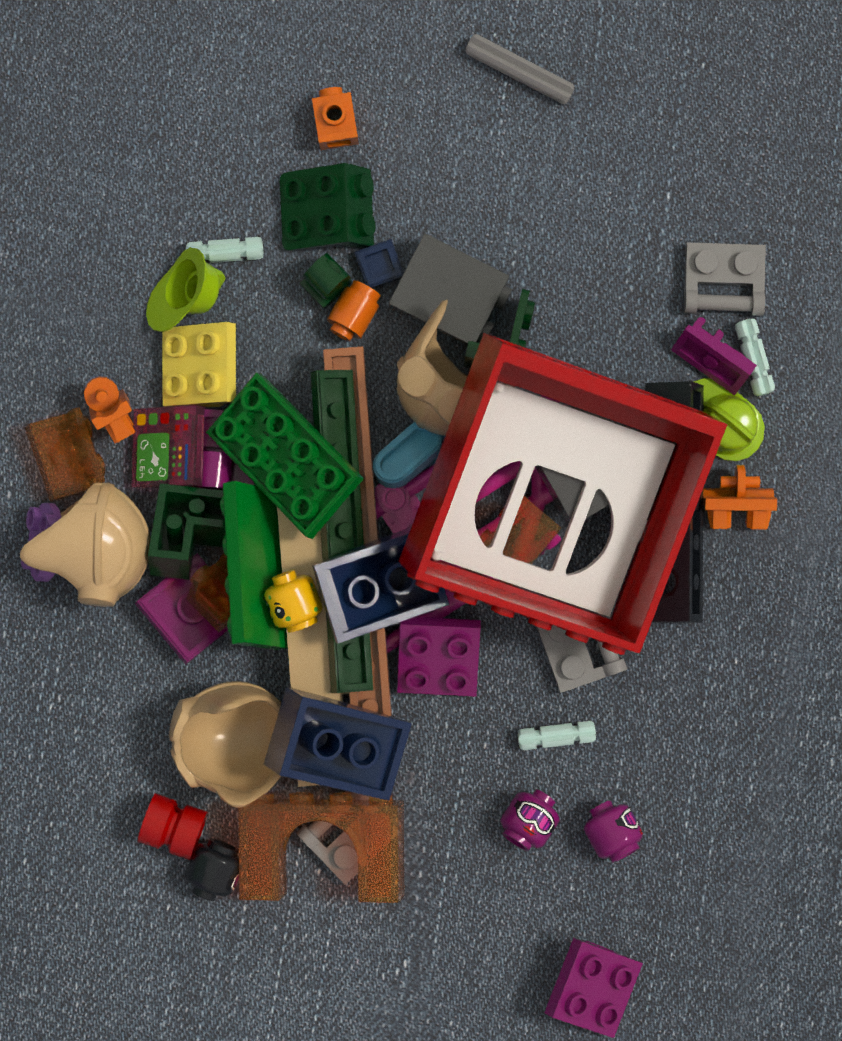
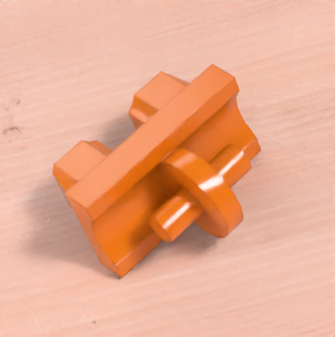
M102 376L92 378L84 388V398L89 406L91 421L97 430L105 426L113 442L116 444L136 432L133 427L134 424L128 415L132 411L129 398L123 389L118 391L117 385L113 380Z
M736 465L734 476H720V488H703V505L707 511L711 529L731 528L732 510L746 511L745 524L747 528L766 530L769 526L771 511H777L778 499L774 497L773 488H760V476H746L745 465Z

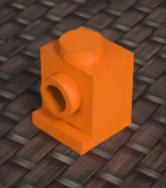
M329 87L320 90L319 97L312 98L320 150L358 145L351 92L343 93L342 87ZM332 109H339L342 115L338 120L333 121L327 117V112Z

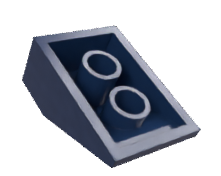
M411 528L376 539L312 565L336 643H341L450 605L445 588L440 587L439 592L435 593L415 585L416 580L408 577V571L399 563Z
M286 687L264 765L280 776L389 801L412 723L332 698Z

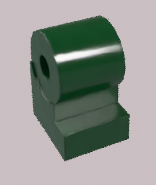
M328 253L322 255L303 275L304 279L300 282V286L324 310L341 295L345 287H349L352 284L350 275Z

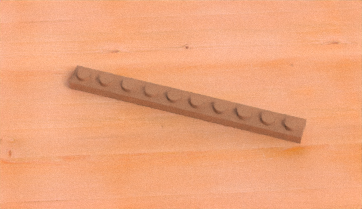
M364 347L323 350L325 370H353L359 474L364 478L360 483L363 536L364 544L378 539ZM382 628L370 632L373 690L349 692L350 704L392 716L386 630Z

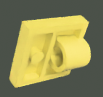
M219 322L177 326L162 332V400L164 407H221L234 400L236 397V323Z

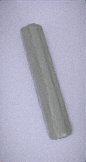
M474 34L466 46L467 55L561 104H566L574 92L575 86L573 83L478 34Z

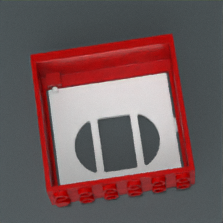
M483 333L401 553L399 563L408 571L407 576L416 580L415 585L425 590L438 593L440 587L454 593L453 597L464 603L476 605L477 601L480 600L491 605V610L500 615L514 618L516 612L529 618L528 623L536 627L551 630L552 626L555 625L565 630L566 636L575 640L588 643L591 637L603 643L602 647L611 652L625 655L627 649L640 654L728 424L695 408ZM513 386H518V387H520V388H523V389L532 391V392H534V393H537V394L546 396V397H548V398H551V399L560 401V402H562V403H565V404L574 406V407H576V408H579V409H582V410L591 412V413H593V414H596V415L605 417V418H607V419H610V420L619 422V423H621V424H624V425L633 427V428H635V429H638V430L647 432V433H649V434H652V435L661 437V438H663V439H666V440L675 442V443H677L676 448H675L674 453H673V455H672L673 449H674V447H675V444H673V443H670V442L664 441V440H662V439H659V438L650 436V435H648V434H645V433L636 431V430H634V429H631V428L622 426V425H620V424H617V423L608 421V420H606V419H603V418H600V417L591 415V414H589V413H586V412L577 410V409H575V408H572V407L563 405V404H561V403H558V402L549 400V399H547V398H544V397L535 395V394H533V393H530V392H527V391L518 389V388L513 387ZM520 461L521 465L490 546L486 547L477 532L474 514L478 494L484 483L494 472L505 465ZM668 463H669L668 469H667L666 474H665V476H664L665 470H666L667 465H668ZM537 465L584 482L556 559L550 570L503 555L505 544L533 470ZM660 484H661L660 490H659L658 495H657V497H656L657 491H658L659 486H660ZM600 489L608 501L611 512V529L608 540L601 553L589 565L578 571L566 574L567 566L595 492ZM655 497H656L655 503H654L653 508H652V510H651L652 504H653L654 499H655ZM634 552H635L634 558H633L632 563H631V565H630L631 559H632L633 554H634ZM626 573H627L626 579H625L624 584H623V586H622L623 580H624L625 575H626ZM499 580H502V581H505V582L514 584V585H516V586H513V585H510V584L501 582V581H499ZM618 594H619L618 600H617L616 605H615V607H614L615 601H616L617 596H618ZM585 609H588V610L597 612V613H599V614H596V613L587 611V610H585Z

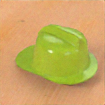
M190 247L183 251L174 265L151 292L146 310L149 326L154 331L165 332L176 326L186 314H203L209 311L215 304L219 289L225 281L224 273L206 263L204 255L199 249Z
M709 378L694 381L704 385V412L728 424L716 456L730 461L749 458L759 449L764 439L765 426L762 415L753 404L738 392L733 395Z

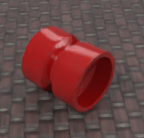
M155 793L145 814L137 842L156 849L167 845L170 854L191 860L193 851L201 837L208 811L188 804L180 809L177 806L176 800Z

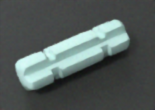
M247 237L245 241H240L239 238L209 240L208 244L197 241L189 242L186 245V249L190 247L199 249L203 253L205 260H209L210 263L242 261V257H247V260H256L263 258L264 254L263 241L260 237Z
M755 319L739 321L735 324V330L738 340H742L743 343L740 345L741 352L746 358L757 365L751 373L753 380L750 381L753 394L755 396L769 394L774 391L775 385L772 375L767 373L770 368L762 339L757 337L760 333L757 321Z
M592 721L577 722V725L572 726V723L541 726L540 730H534L533 727L518 731V743L522 750L537 749L536 746L542 745V748L573 745L574 741H579L581 744L596 740L595 724Z

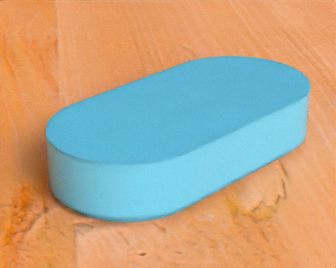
M416 423L408 426L374 458L373 470L378 482L387 488H399L406 485L438 457L443 443L442 435L419 428Z

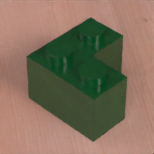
M160 483L148 553L150 575L190 580L195 544L223 547L225 518L220 507V501L223 496L222 490Z

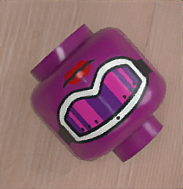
M535 789L533 794L518 792L500 819V824L504 829L502 835L512 844L525 851H529L531 847L542 848L560 820L558 813L552 808L556 802L550 796Z
M611 800L589 811L592 818L584 825V831L599 858H610L611 862L614 863L640 849L638 842L641 841L643 833L628 805L620 804L613 806Z

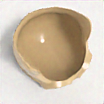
M444 300L438 305L406 354L400 357L397 362L399 369L397 374V394L402 407L419 428L445 436L467 379V375L462 373L443 353L436 340L437 329L444 316L448 300Z
M95 482L82 498L61 512V518L23 546L20 551V558L27 566L41 571L56 573L68 580L78 590L77 599L81 604L113 607L116 601L132 590L143 576L148 564L150 533L142 513L125 493L117 489L114 484Z
M241 681L220 683L204 689L196 694V696L179 700L170 723L169 739L172 742L170 752L177 770L191 788L205 787L216 793L225 803L235 808L245 807L265 795L281 777L264 765L281 706L280 700L268 690L258 685Z

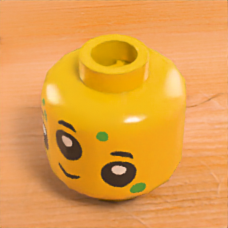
M294 569L272 577L274 585L265 591L264 599L275 626L286 628L288 633L317 623L316 616L321 613L323 605L312 577L309 575L297 576Z

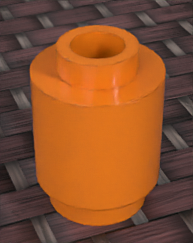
M353 280L350 287L344 288L327 318V321L332 324L330 331L348 342L353 337L361 339L379 308L377 302L381 295L366 284Z

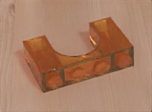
M267 792L251 804L238 808L239 900L279 901L287 894V844L297 826L311 821L331 823L342 829L352 840L358 856V902L399 903L405 896L404 800H393V794H391L388 801L369 796V800H353L352 793L329 794V799H314V794L310 792L290 793V799H274V793Z

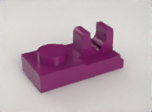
M699 317L693 326L688 324L671 348V351L735 395L757 365L746 358L741 352L733 349L725 342L722 343L720 340L724 333L720 329L714 336L702 329L706 320Z

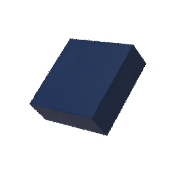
M392 239L354 252L365 284L372 289L397 281L404 274Z

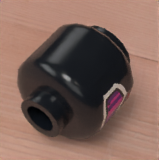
M210 838L208 843L198 844L185 871L186 880L194 886L192 893L209 901H215L216 896L231 895L243 869V861L238 856L239 849L224 841Z

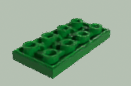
M257 372L206 432L299 531L310 539L315 537L364 479L262 374Z
M238 481L223 483V496L220 501V507L225 518L223 550L227 556L228 576L225 579V589L229 596L230 604L227 628L232 644L274 650L288 648L286 628L275 626L264 599L265 591L274 585L272 577L282 573L277 506L256 485Z

